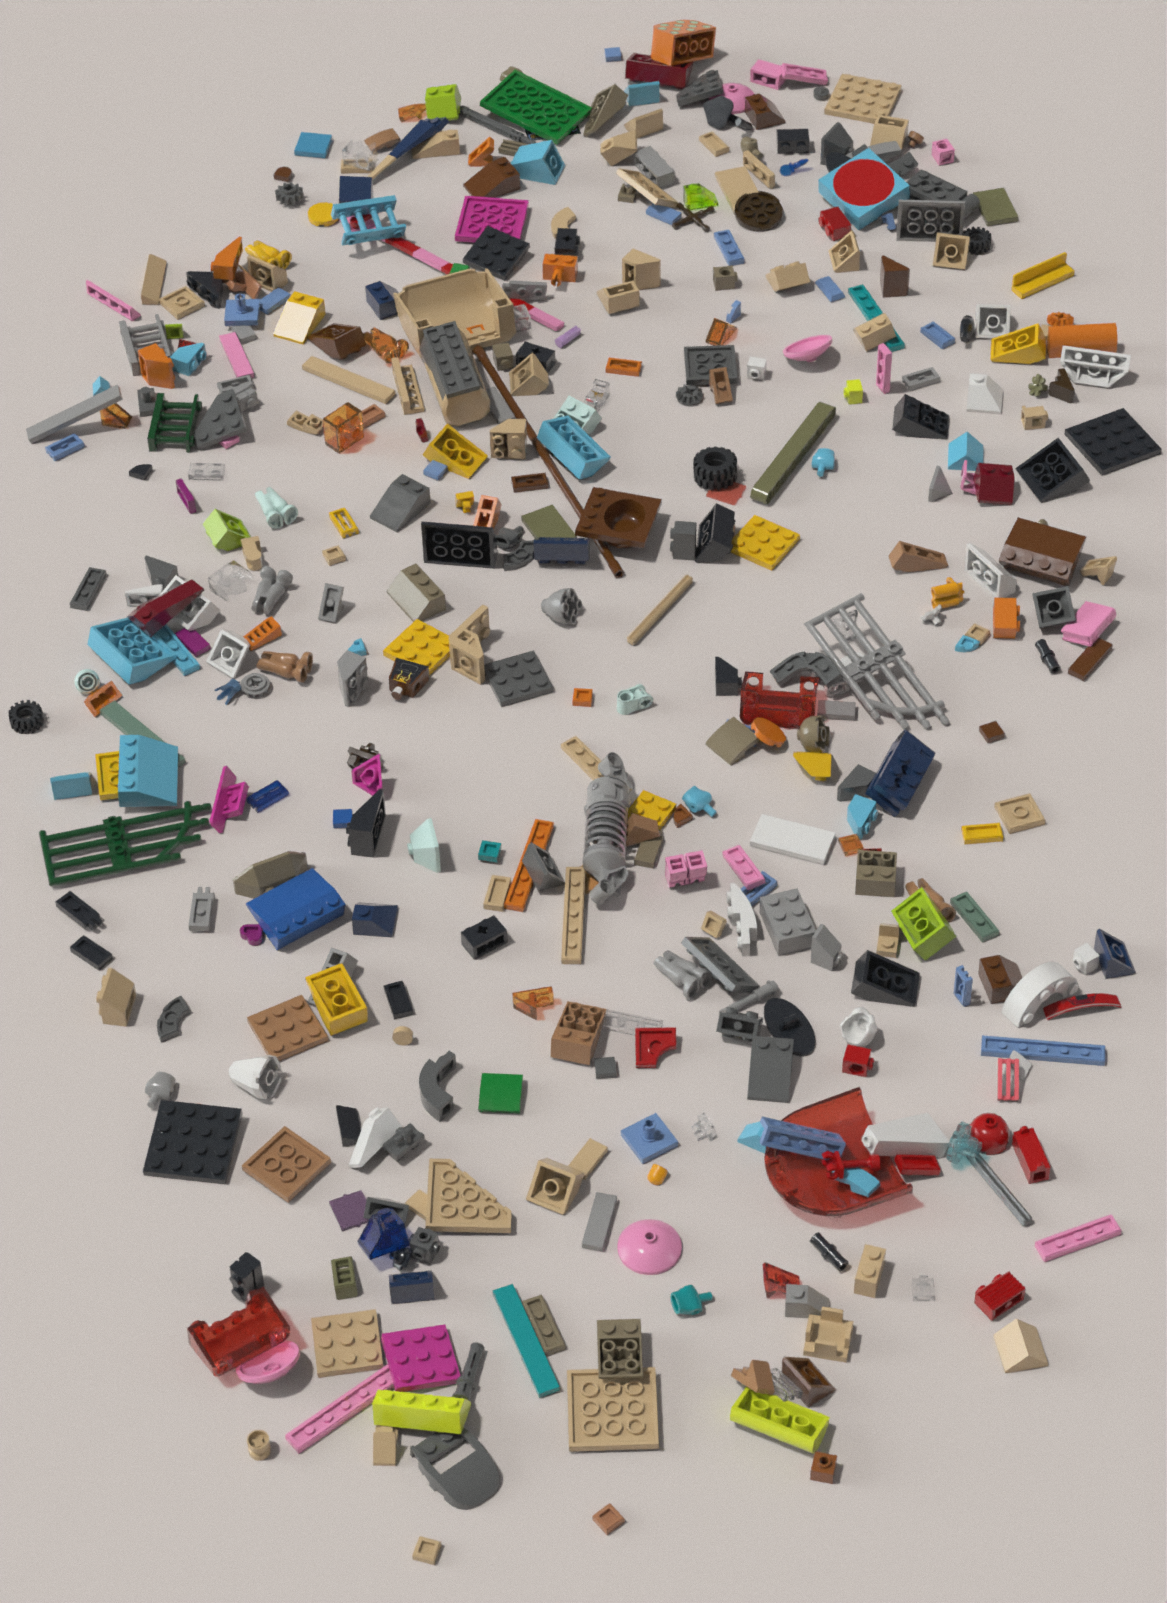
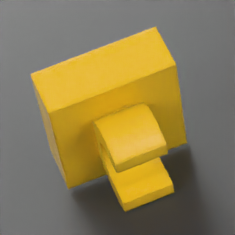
M473 491L455 494L456 508L462 507L463 513L470 512L471 505H474Z

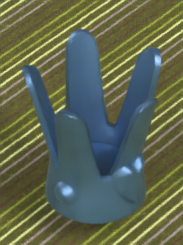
M231 679L227 684L216 688L214 691H223L217 696V700H221L228 695V699L225 702L227 705L232 697L241 690L240 681Z

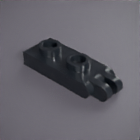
M71 891L55 901L57 908L84 929L89 927L91 930H95L97 928L96 925L100 926L103 924L100 914Z

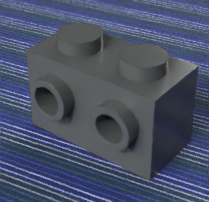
M727 1007L726 1010L720 1011L716 1032L722 1033V1036L734 1038L735 1035L749 1042H752L753 1036H760L763 1017H758L759 1013L747 1011L746 1014L739 1013V1009Z

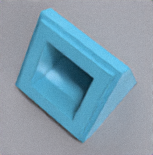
M101 376L93 383V396L110 388V383Z

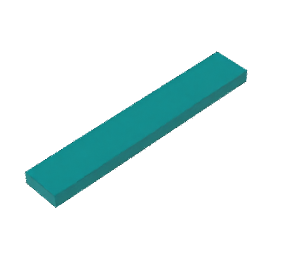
M863 284L848 288V294L867 321L883 314ZM896 331V337L884 342L891 352L905 349V343Z
M510 1284L492 1290L494 1299L538 1397L541 1398L560 1391V1386L514 1285Z

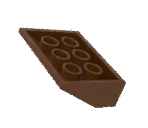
M1018 517L1003 546L999 563L1005 569L1070 586L1087 537Z

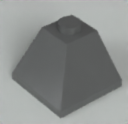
M837 122L821 138V165H825L826 155L831 152L846 155L854 151L853 140L840 122Z
M1069 586L1032 593L1039 629L1076 621Z

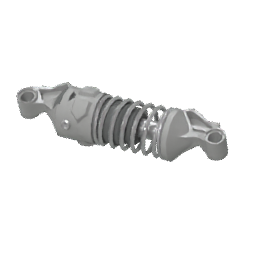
M610 752L598 764L599 772L605 777L596 778L590 782L587 787V801L584 806L586 829L582 863L584 870L599 881L590 891L591 900L599 905L603 904L611 895L618 897L621 894V884L629 874L625 866L628 807L631 805L629 793L633 787L627 780L628 773L625 772L621 757L614 752Z

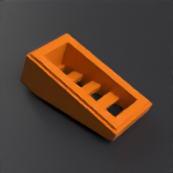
M272 616L265 619L243 636L250 644L249 650L252 651L282 636L281 626Z

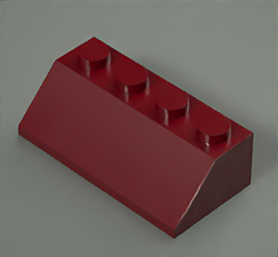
M633 53L626 60L625 79H629L631 82L644 81V83L659 81L660 86L672 85L674 88L682 89L689 83L693 62L670 66L653 60L651 55Z

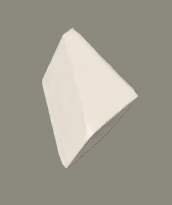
M1013 1050L1009 1058L1019 1059V1079L1025 1080L1032 1063ZM1011 1064V1076H1014V1064Z

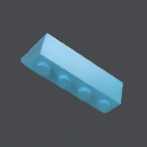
M569 416L542 422L537 439L578 479L592 477L610 460L611 456Z

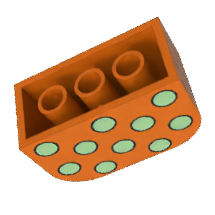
M677 20L656 24L653 26L651 58L670 66L713 58L716 27L695 20Z

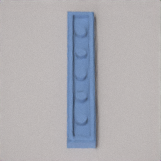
M982 1035L981 1056L1009 1058L1014 1050L1027 1060L1105 1066V1045Z

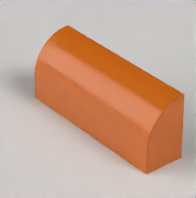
M1116 323L1049 326L1046 345L1048 357L1061 358L1063 345L1116 353L1117 326Z

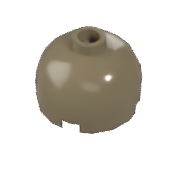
M824 715L806 718L801 724L800 729L797 730V739L809 752L825 753L824 747H829L830 728L825 726L824 721L828 720Z

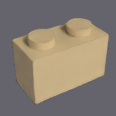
M865 1244L855 1276L854 1294L875 1298L885 1265V1248Z

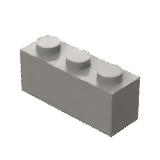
M651 146L637 150L634 153V165L661 189L674 184V169Z

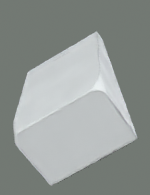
M158 584L125 591L127 606H139L159 596L163 591V585Z

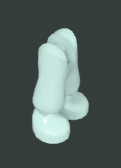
M271 487L266 488L267 494H263L261 490L255 493L256 499L266 516V522L270 527L278 529L283 526V521L289 525L297 518L298 509L294 505H288Z

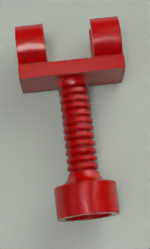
M838 1151L822 1153L823 1159L831 1158L829 1160H821L822 1164L827 1168L828 1173H826V1176L830 1180H835L838 1177L843 1179L845 1168L867 1167L870 1171L880 1170L878 1154L869 1155L868 1159L841 1160Z

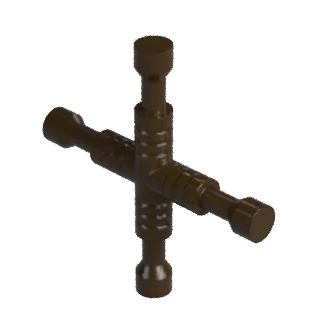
M681 202L677 204L676 207L682 210L687 217L679 222L672 223L673 229L693 221L698 226H701L705 232L710 230V227L705 225L700 218L705 216L706 213L714 212L712 205L705 210L693 213L688 208H685Z

